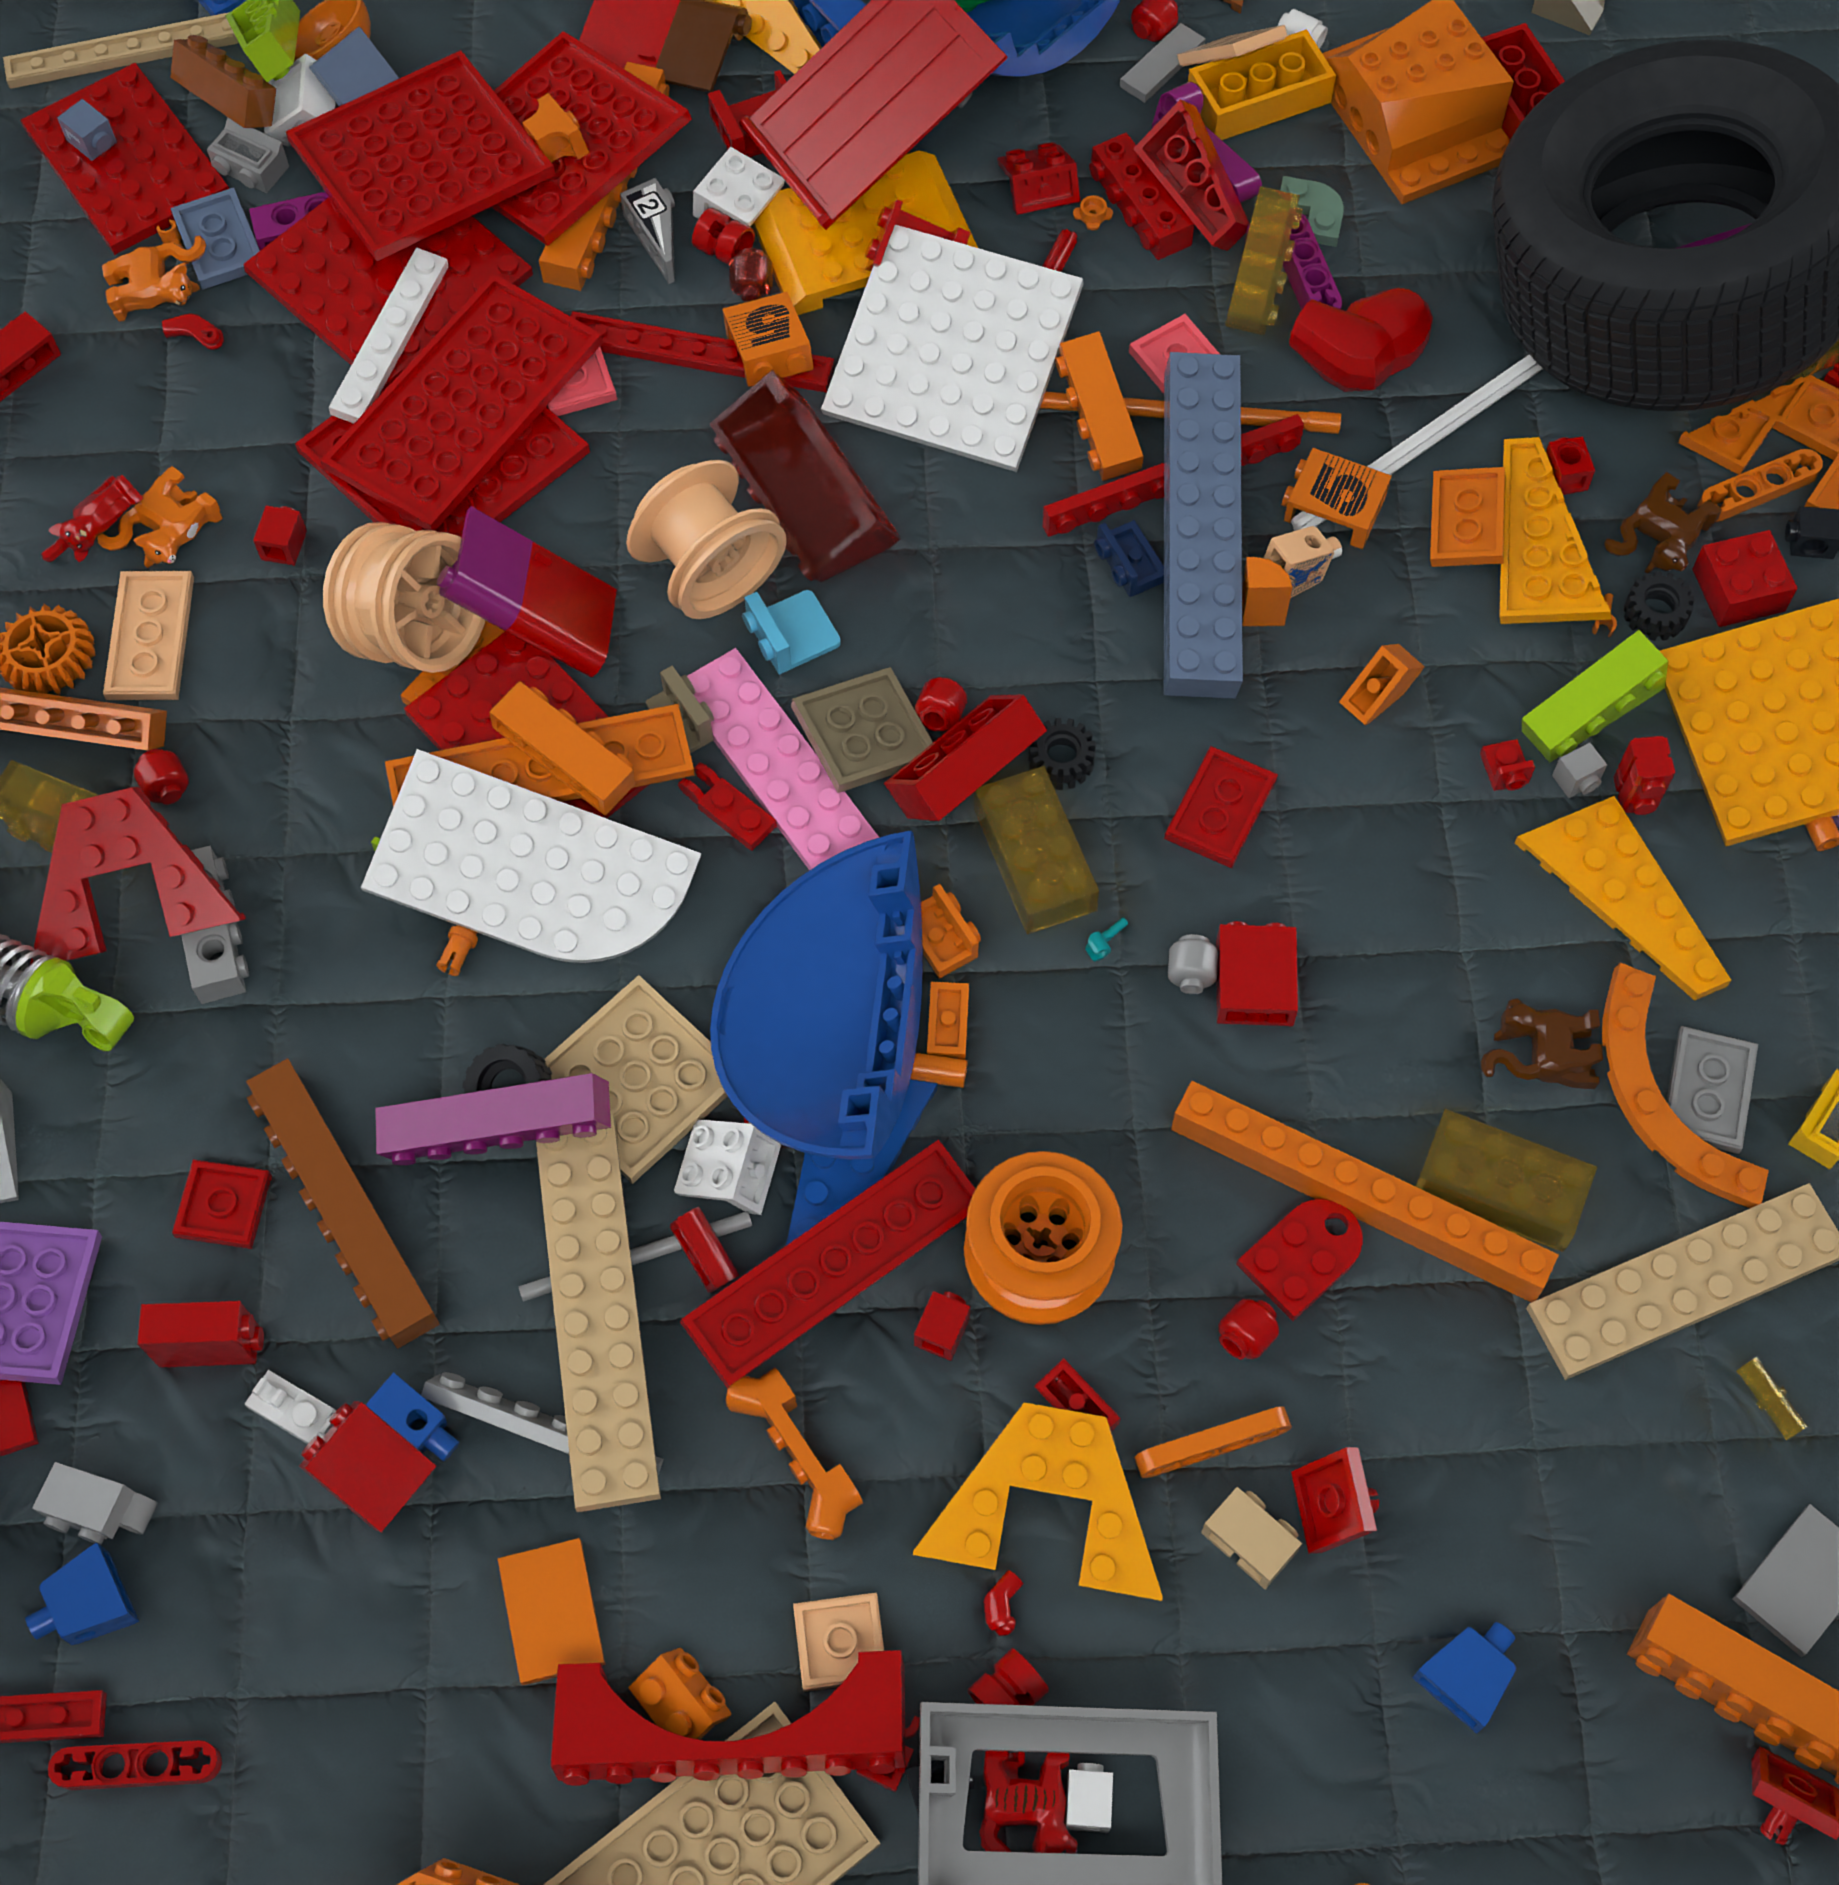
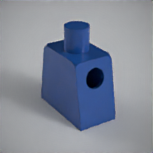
M394 1372L366 1404L370 1410L422 1454L428 1449L444 1462L460 1443L444 1430L447 1425L446 1417ZM417 1420L426 1422L425 1427L421 1430H413L411 1425Z
M98 1543L91 1545L40 1584L39 1589L46 1606L25 1617L27 1626L36 1640L57 1629L61 1639L70 1645H76L139 1622L109 1551Z
M1495 1622L1483 1637L1473 1628L1467 1627L1428 1660L1412 1678L1477 1734L1489 1722L1517 1669L1515 1664L1503 1655L1516 1638L1508 1628L1498 1622Z

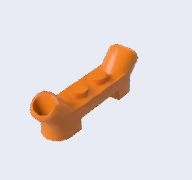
M775 1367L760 1378L743 1377L727 1389L726 1406L731 1412L765 1418L771 1426L766 1430L769 1438L778 1451L785 1448L793 1459L788 1464L793 1475L800 1485L808 1482L813 1490L805 1526L810 1535L820 1539L834 1540L840 1537L843 1532L846 1514L863 1504V1500L841 1464L825 1472L787 1414L797 1407L796 1397Z

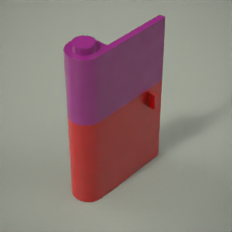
M470 506L466 513L458 559L451 567H444L437 579V585L440 586V596L586 676H595L607 658L617 589Z

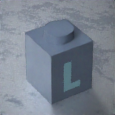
M83 99L57 117L66 140L91 161L117 143L109 120Z

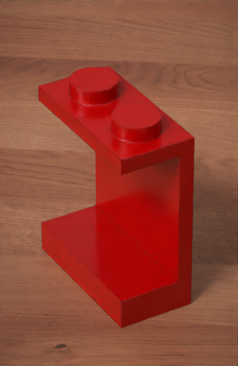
M781 70L774 71L776 90L729 106L720 90L708 93L710 117L727 150L732 147L749 158L762 154L739 123L746 116L750 118L787 82Z
M897 199L888 207L884 206L880 212L876 224L881 227L877 239H871L865 253V257L869 259L866 270L872 271L873 266H880L895 225L967 245L971 232L960 227L953 232H949L901 210L903 202Z

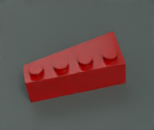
M1180 99L1133 149L1209 243L1214 247L1228 251L1247 232L1250 223L1197 107Z

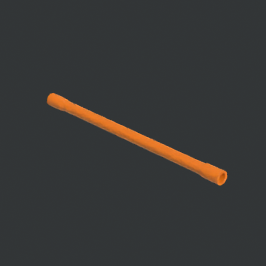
M1045 391L1040 405L1041 409L1078 411L1077 408L1071 409L1066 393ZM1123 398L1129 416L1164 418V401ZM1241 407V425L1266 426L1298 414L1304 423L1303 430L1339 434L1341 413L1320 411L1298 412Z

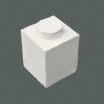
M1079 1763L1077 1770L1069 1769L1065 1817L1067 1830L1109 1833L1112 1817L1113 1773L1103 1772V1765Z

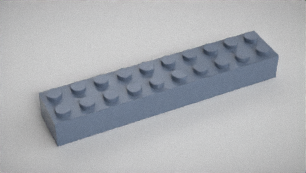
M1170 352L1164 373V695L1236 699L1243 682L1240 355Z

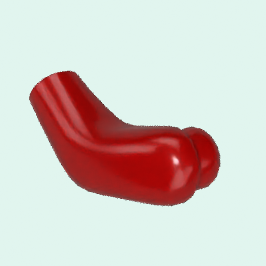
M188 313L162 321L163 332L166 338L190 336L210 350H216L223 345L224 336L222 331L199 315Z

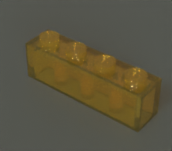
M1260 186L1225 326L1260 335L1265 334L1267 325L1274 326L1279 309L1278 305L1273 304L1275 293L1282 294L1287 273L1281 272L1284 260H1291L1295 241L1289 240L1292 228H1299L1303 209L1297 207L1300 195Z

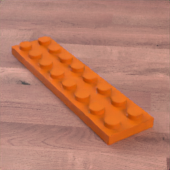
M678 704L576 724L586 733L592 731L597 734L604 742L605 748L614 755L616 753L624 755L632 763L635 785L632 788L694 776V767ZM506 738L429 753L560 802L582 798ZM414 756L385 761L393 807Z

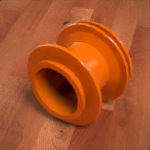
M1048 1151L1027 1152L998 1164L983 1177L975 1189L968 1206L964 1257L971 1282L982 1298L993 1309L1010 1319L1022 1323L1035 1325L1055 1324L1078 1315L1088 1309L1101 1296L1110 1281L1114 1269L1115 1258L1121 1244L1123 1226L1121 1211L1116 1197L1105 1179L1092 1167L1077 1158L1062 1153ZM1030 1212L1034 1214L1036 1220L1027 1223L1020 1218V1215ZM1056 1214L1063 1217L1065 1222L1061 1225H1055L1049 1218ZM1015 1235L1019 1238V1244L1012 1245L1006 1236ZM1042 1240L1048 1243L1047 1246L1043 1245L1040 1249L1034 1247V1243L1039 1244ZM1065 1240H1074L1077 1245L1067 1250L1062 1243Z

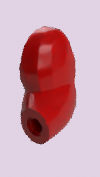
M1403 288L1384 290L1372 296L1361 298L1353 302L1346 311L1311 299L1303 307L1295 321L1289 339V346L1325 381L1344 392L1371 391L1376 389L1391 375L1410 367L1423 353L1429 342L1433 316L1428 303L1419 294Z

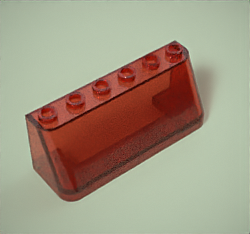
M773 370L709 423L717 435L713 438L716 445L724 454H730L733 459L731 464L736 468L738 476L743 480L746 478L750 484L747 488L748 493L759 505L763 503L766 509L772 511L778 517L780 526L786 533L787 543L785 548L792 555L797 554L801 560L798 567L808 580L813 581L816 579L819 582H823L890 549L901 540L900 535L808 402L794 387Z

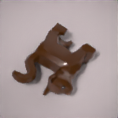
M1666 472L1653 485L1648 497L1643 500L1635 512L1623 520L1620 530L1624 542L1620 543L1607 538L1604 546L1612 555L1618 557L1629 555L1636 550L1638 539L1634 529H1638L1642 534L1661 542L1656 545L1652 558L1645 568V573H1650L1655 568L1664 571L1677 570L1682 572L1689 564L1687 551L1695 545L1701 530L1708 531L1719 519L1722 509L1708 500L1694 511L1686 513L1682 508L1688 499L1684 497L1682 499H1675L1669 493L1670 490H1676L1680 480Z
M1518 998L1508 1001L1506 1010L1501 1017L1500 1030L1494 1034L1493 1040L1502 1041L1525 1036L1531 1037L1532 1064L1523 1065L1513 1053L1501 1048L1492 1049L1482 1057V1072L1486 1077H1493L1496 1064L1502 1063L1517 1078L1526 1080L1538 1079L1542 1082L1559 1083L1571 1088L1595 1089L1600 1083V1078L1596 1076L1595 1070L1590 1068L1592 1065L1603 1060L1602 1045L1591 1044L1588 1049L1579 1050L1574 1048L1573 1039H1587L1592 1036V1029L1599 1028L1600 1026L1599 1010L1593 1009L1583 1014V1016H1574L1557 1009L1536 1010L1525 1005Z

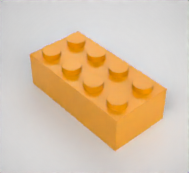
M1307 29L1285 37L1286 39L1243 55L1211 61L1189 69L1188 82L1195 83L1203 94L1204 101L1200 116L1204 125L1217 137L1224 140L1331 103L1336 74Z

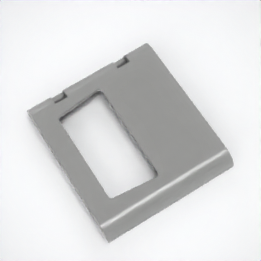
M920 1703L918 1885H1222L1217 1712ZM973 1751L1141 1755L1154 1757L1158 1774L1167 1848L1166 1854L1164 1856L965 1850L963 1847V1835ZM931 1760L944 1761V1784L931 1783Z

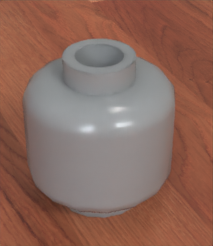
M1193 934L1185 935L1170 947L1168 979L1174 985L1180 987L1183 993L1199 994L1203 992L1204 988L1210 987L1216 982L1218 949L1209 942L1207 937Z

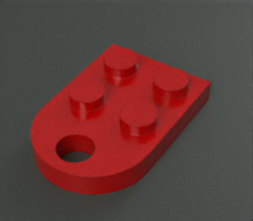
M1326 1199L1306 1201L1293 1209L1237 1260L1236 1265L1294 1321L1356 1263L1363 1244L1362 1230L1356 1217L1346 1207ZM1331 1218L1340 1219L1346 1225L1347 1231L1342 1235H1333L1327 1231L1325 1222Z

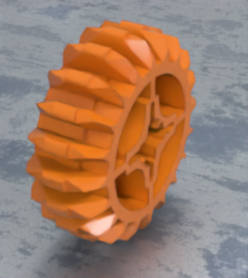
M44 603L40 611L29 607V614L22 616L16 613L17 621L14 623L5 622L7 632L0 633V674L14 689L48 694L49 691L53 690L56 694L60 695L62 687L67 685L74 689L73 681L76 678L85 680L83 670L92 669L90 658L96 656L93 646L95 644L94 637L88 631L89 628L86 622L78 618L77 614L72 610L65 611L60 605L51 610Z

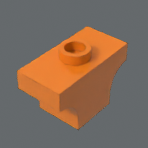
M549 93L537 99L539 103L537 112L522 123L526 132L552 163L564 156H573L579 160L587 155L589 151L579 130V123L570 110L564 112Z

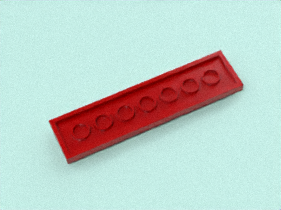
M938 1139L681 1319L680 1323L728 1389L966 1219L968 1206L975 1187Z

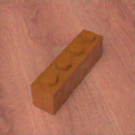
M190 35L188 39L174 40L170 78L243 128L272 126L276 88L266 82L262 75L251 72L245 68L244 63L233 60L226 55L224 50L209 44L208 40L204 37Z

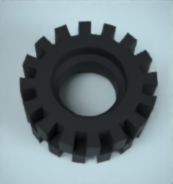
M1055 718L1053 726L1049 720L1044 722L1043 725L1047 731L1029 746L1031 772L1035 771V778L1038 781L1044 777V785L1049 788L1052 782L1057 783L1056 789L1063 790V783H1067L1069 789L1075 788L1076 780L1082 784L1086 781V775L1090 776L1092 773L1096 749L1095 740L1092 741L1093 735L1090 730L1085 732V725L1082 723L1074 727V719L1068 718L1067 724H1062L1061 718ZM1066 745L1075 750L1076 757L1070 762L1060 763L1050 759L1048 751L1053 746Z

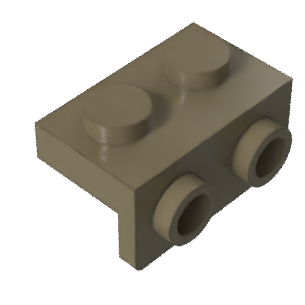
M673 665L661 671L663 691L646 700L647 708L654 709L674 704L679 705L690 753L714 741L711 727L714 716L704 701L699 703L695 698V689L686 675L680 677Z

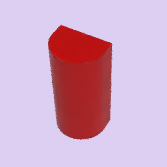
M699 1206L676 1218L670 1224V1229L708 1292L712 1293L740 1276Z
M1064 1358L1034 1386L1053 1408L1106 1417L1111 1433L1121 1421V1418Z

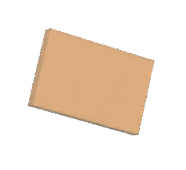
M1285 25L1226 36L1177 54L1179 64L1184 67L1237 57L1286 39L1287 32Z

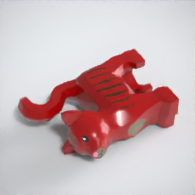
M985 1751L983 1778L987 1795L984 1819L979 1832L981 1846L986 1851L1011 1852L997 1836L1000 1827L1032 1825L1038 1827L1033 1841L1034 1853L1076 1854L1078 1849L1077 1840L1069 1833L1064 1824L1067 1800L1062 1785L1061 1770L1069 1765V1753H1047L1041 1766L1039 1780L1019 1779L1018 1769L1023 1767L1025 1763V1752Z

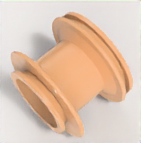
M708 460L697 464H690L665 476L648 491L640 502L627 534V549L634 559L648 563L669 559L674 564L675 568L668 584V600L675 608L682 610L686 616L692 619L714 617L744 601V597L754 593L773 573L784 554L787 543L786 533L780 526L779 519L775 513L762 508L748 509L738 513L731 505L737 493L739 477L736 468L728 461Z

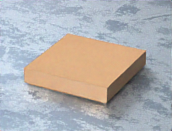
M877 1592L793 1604L803 1692L839 1687L858 1663V1652L884 1651Z

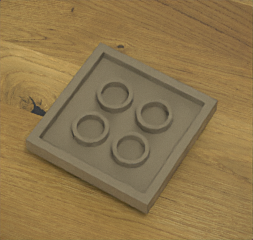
M891 667L792 698L791 708L837 793L894 775L933 743Z

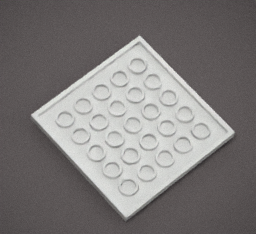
M895 225L880 266H873L821 407L822 413L830 417L1017 472L1053 372L1055 358L1059 355L1060 343L1064 341L1084 284L1083 278Z

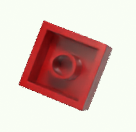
M1770 530L1703 545L1692 568L1718 627L1786 612L1798 589Z

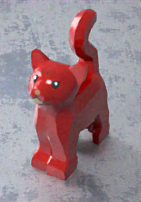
M113 475L109 476L73 509V518L63 523H57L48 530L52 535L60 537L41 553L42 559L52 562L70 547L74 551L75 559L80 563L88 555V551L93 546L95 538L112 526L131 505L138 504L143 499V496L123 475H119L116 478Z

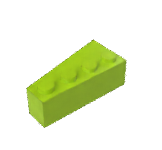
M246 0L225 15L242 50L266 82L272 79L276 81L283 78L290 71L289 67L294 64L301 11L293 0Z

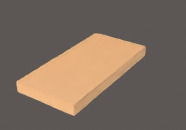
M120 571L103 690L106 700H179L194 576L191 571Z

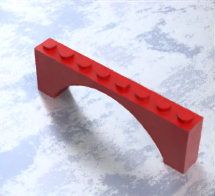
M901 1650L858 1652V1663L844 1682L810 1713L790 1725L771 1733L735 1741H704L664 1730L644 1719L620 1699L608 1685L601 1663L558 1664L551 1767L558 1781H563V1783L571 1786H582L588 1784L589 1780L604 1779L613 1784H627L632 1782L633 1778H650L652 1781L665 1783L672 1782L676 1777L693 1776L698 1780L712 1781L718 1779L720 1775L737 1774V1776L744 1779H757L762 1777L764 1773H781L786 1777H802L809 1771H825L829 1775L842 1776L849 1774L851 1770L869 1769L870 1772L875 1774H888L895 1771V1768H905V1679Z

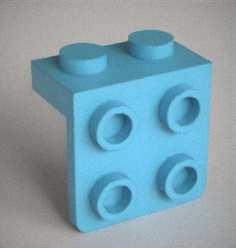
M804 590L769 607L765 606L758 592L744 597L746 612L742 613L743 621L748 631L755 633L764 658L767 661L771 660L779 675L838 648L841 644L840 636L816 596L810 590Z

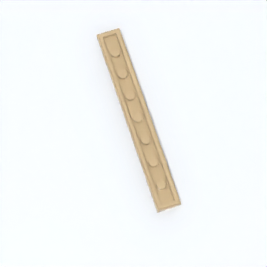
M228 13L6 56L3 57L6 81L9 88L12 89L128 66L133 63L138 64L172 57L174 40L188 39L190 35L206 38L208 43L215 48L238 44L239 42L225 16Z

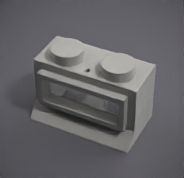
M228 117L224 130L207 148L211 165L219 174L229 175L241 181L248 188H256L265 193H268L289 168L280 140L254 128H243Z

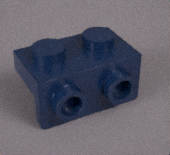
M1135 520L1112 530L1108 528L1106 523L1098 525L1097 540L1094 541L1096 552L1102 560H1107L1115 583L1118 587L1123 586L1129 597L1164 583V566Z

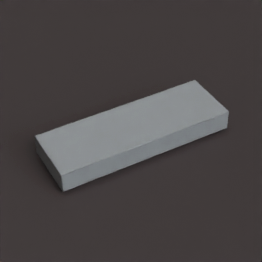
M1180 23L1120 79V87L1145 103L1183 68L1179 64L1177 54L1204 45L1206 38Z

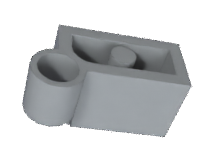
M55 1462L32 1509L46 1517L43 1524L47 1527L66 1534L71 1527L80 1530L78 1533L80 1538L102 1545L104 1539H113L118 1527L143 1535L158 1503L134 1492L124 1484Z

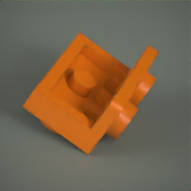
M941 884L933 887V896L921 902L923 955L939 979L978 958L979 942L981 941L980 934L971 921L966 923L959 913L961 912V907L952 892L946 893Z
M682 1648L661 1654L628 1687L658 1727L684 1737L701 1740L716 1724L726 1721L732 1715L725 1704V1698L722 1693L709 1684L699 1671V1664L696 1659Z

